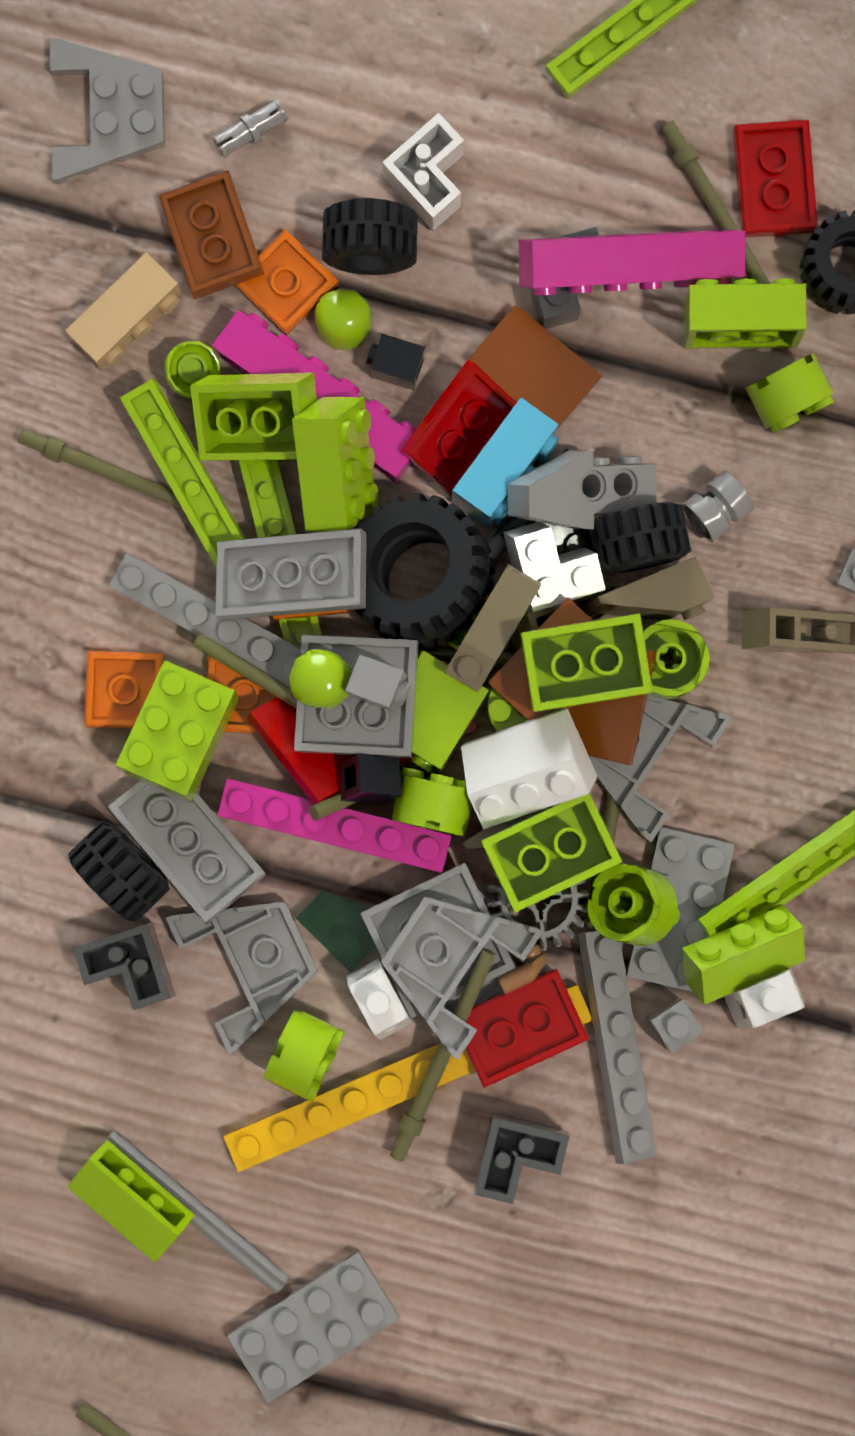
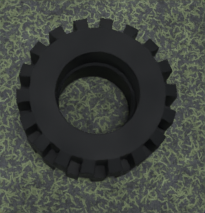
M356 198L332 204L323 212L322 260L327 265L338 270L360 275H386L409 269L417 262L418 215L415 210L408 206L386 199Z
M846 210L838 212L834 219L829 216L823 220L821 226H817L812 233L800 259L799 268L803 269L800 275L802 284L808 283L809 285L806 293L810 298L816 294L819 297L816 304L823 308L827 303L832 306L830 312L836 314L841 309L846 310V315L855 314V279H849L840 275L833 267L830 258V252L834 248L841 246L855 248V210L851 216H848Z
M653 503L609 513L595 519L594 529H589L593 552L597 553L601 572L606 574L636 571L670 563L685 557L691 552L682 505L677 503Z
M101 821L68 853L72 867L84 882L109 907L126 920L136 923L170 890L167 879L156 865L123 832L105 821Z

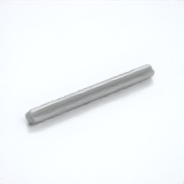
M113 1132L106 1140L110 1141L195 1215L190 1221L194 1227L273 1293H278L285 1286L289 1277L284 1271L118 1132Z

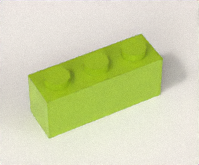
M781 905L683 947L685 982L702 1003L706 1005L804 962V927L784 905Z
M108 1140L88 1159L67 1186L154 1263L158 1261L195 1216Z

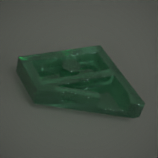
M322 891L296 917L349 972L376 946L360 914L372 908L369 905Z

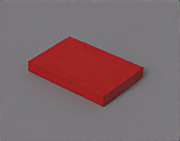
M809 120L734 125L733 137L741 230H746V238L813 233L818 226Z
M467 360L400 452L448 495L452 496L454 487L516 405V402L475 362Z
M276 697L251 711L247 717L249 722L314 805L341 793L339 763L355 755L295 752L294 741L297 709Z
M557 968L537 976L531 983L508 994L503 992L474 1005L466 1021L477 1029V1032L467 1045L466 1051L483 1088L589 1040Z

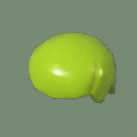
M337 289L327 292L316 305L315 323L318 336L332 349L344 351L361 346L370 335L372 329L371 311L367 301L357 291Z
M200 341L182 342L175 346L167 355L164 362V378L172 391L183 398H191L190 385L208 375H221L220 360L211 347Z
M322 649L308 650L294 661L289 674L290 691L296 699H299L300 703L306 706L327 709L335 708L349 696L345 690L352 675L351 667L341 656L334 652Z

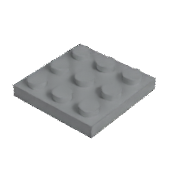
M301 635L300 656L308 650H328L341 656L353 672L360 654L403 670L407 675L405 682L410 683V688L405 702L402 706L396 704L394 712L350 696L332 709L309 707L300 703L299 699H297L294 751L412 758L418 640Z
M465 863L360 913L382 959L424 897L490 915ZM488 939L483 948L496 953V956L484 983L516 968L508 951L493 940ZM479 954L448 1000L462 994ZM390 975L410 1019L420 1015L419 1011Z

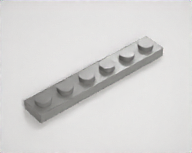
M129 553L125 554L109 587L197 636L200 633L204 634L290 687L289 674L295 659L300 657V647L247 618L227 620L217 618L215 616L216 601Z
M597 930L578 933L616 1164H627L657 1157L621 942L611 940L598 933Z

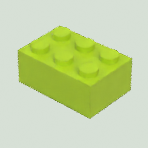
M703 279L696 281V285H689L684 303V349L797 348L806 331V284H796L794 279H776L773 281V284H757L755 279H739L734 281V284H719L718 280Z
M314 372L208 375L190 385L200 461L297 459L292 418L317 401Z
M321 397L292 418L305 531L330 532L351 530L361 519H364L371 513L370 511L376 507L379 500L378 486L374 484L372 471L375 464V453L373 448L370 447L368 434L371 427V416L365 407V397Z
M640 614L520 634L533 712L653 693Z
M164 660L115 764L116 767L124 774L192 802L239 700L235 690Z
M590 793L560 803L480 841L514 913L622 863Z

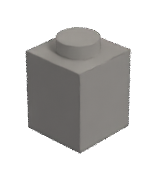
M359 654L345 691L350 697L394 712L396 704L402 706L405 702L410 683L405 682L407 675L403 670Z
M679 997L647 1017V1020L666 1049L672 1054L704 1033V1030L685 1001Z

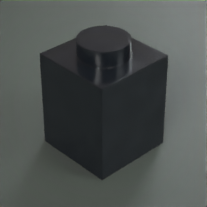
M381 334L378 344L372 342L366 364L371 366V378L414 391L424 362L425 347Z
M357 754L339 763L341 801L383 804L401 796L403 777L400 772L399 758Z

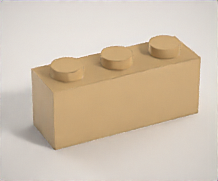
M146 252L83 312L65 332L103 371L108 365L113 367L118 364L126 354L125 349L135 339L140 341L146 337L153 328L152 322L162 313L167 315L174 310L180 302L181 289L178 283Z

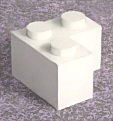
M438 113L382 162L383 177L410 207L416 211L432 231L461 207V192L444 175V172L464 155V140Z
M536 522L503 532L511 565L542 584L528 607L532 612L562 604L567 597L575 600L606 590L597 553L583 547L558 555L550 526Z

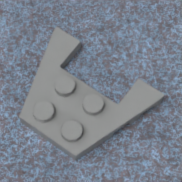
M50 38V71L52 75H89L90 145L51 147L52 181L54 184H62L73 176L82 173L87 175L98 171L99 167L118 160L123 162L165 147L164 76L161 68L58 38Z
M648 694L633 765H625L589 756L597 773V780L615 800L646 841L649 843L653 841L670 813L638 793L637 790L677 728L681 727L708 746L714 747L732 717Z
M424 897L381 963L450 1054L458 1060L477 1032V1029L444 1007L445 1003L488 939L493 940L524 961L543 931L532 926Z
M287 902L225 909L207 925L197 913L172 915L165 918L179 949H183L217 933L244 990L250 1006L214 1023L228 1054L235 1052L318 972V968Z

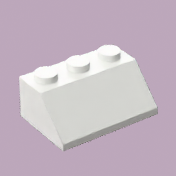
M567 707L464 743L461 746L467 795L483 829L590 793L598 777Z

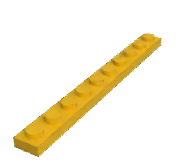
M578 984L566 988L582 1024L592 1021ZM439 1043L317 1095L313 1102L307 1099L225 1134L223 1137L237 1171H243L415 1097ZM466 1048L458 1060L451 1055L438 1086L476 1071Z

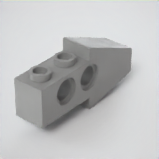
M567 451L507 484L508 516L565 528L594 529V513H610L657 503L656 464L641 463V456H619L618 464H610V457L593 458V451Z

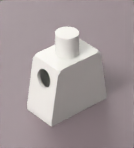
M380 958L346 975L348 987L376 1038L382 1040L414 1022L412 1018L410 1019L386 968L381 963Z
M791 967L724 996L737 1028H756L805 1007V1000Z

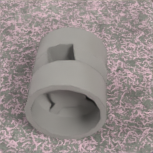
M723 471L707 484L706 493L698 491L682 504L683 511L692 525L711 543L729 530L730 521L738 523L755 509L746 490L726 471Z

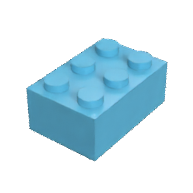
M520 398L452 490V503L488 530L494 522L500 525L508 515L507 484L536 469L534 467L538 462L545 464L557 448L556 444L559 438L556 437V432L559 424L526 400Z

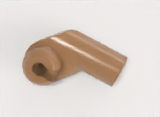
M538 944L533 946L525 958V964L498 976L499 983L505 994L534 981L545 966L546 954L542 955Z

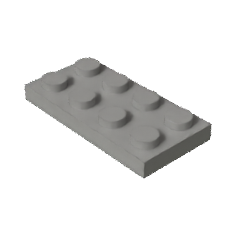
M362 529L217 542L215 616L221 620L366 608V532Z
M139 781L108 806L110 812L206 925L266 876L261 867L197 792L192 802H189L143 781Z
M663 827L660 828L656 838L650 870L659 872L672 884L677 896L680 919L660 941L647 946L632 945L626 971L627 977L693 992L685 982L682 948L706 938L698 919L723 901L735 844Z
M358 1250L229 1332L227 1338L263 1397L269 1403L399 1320L400 1316Z

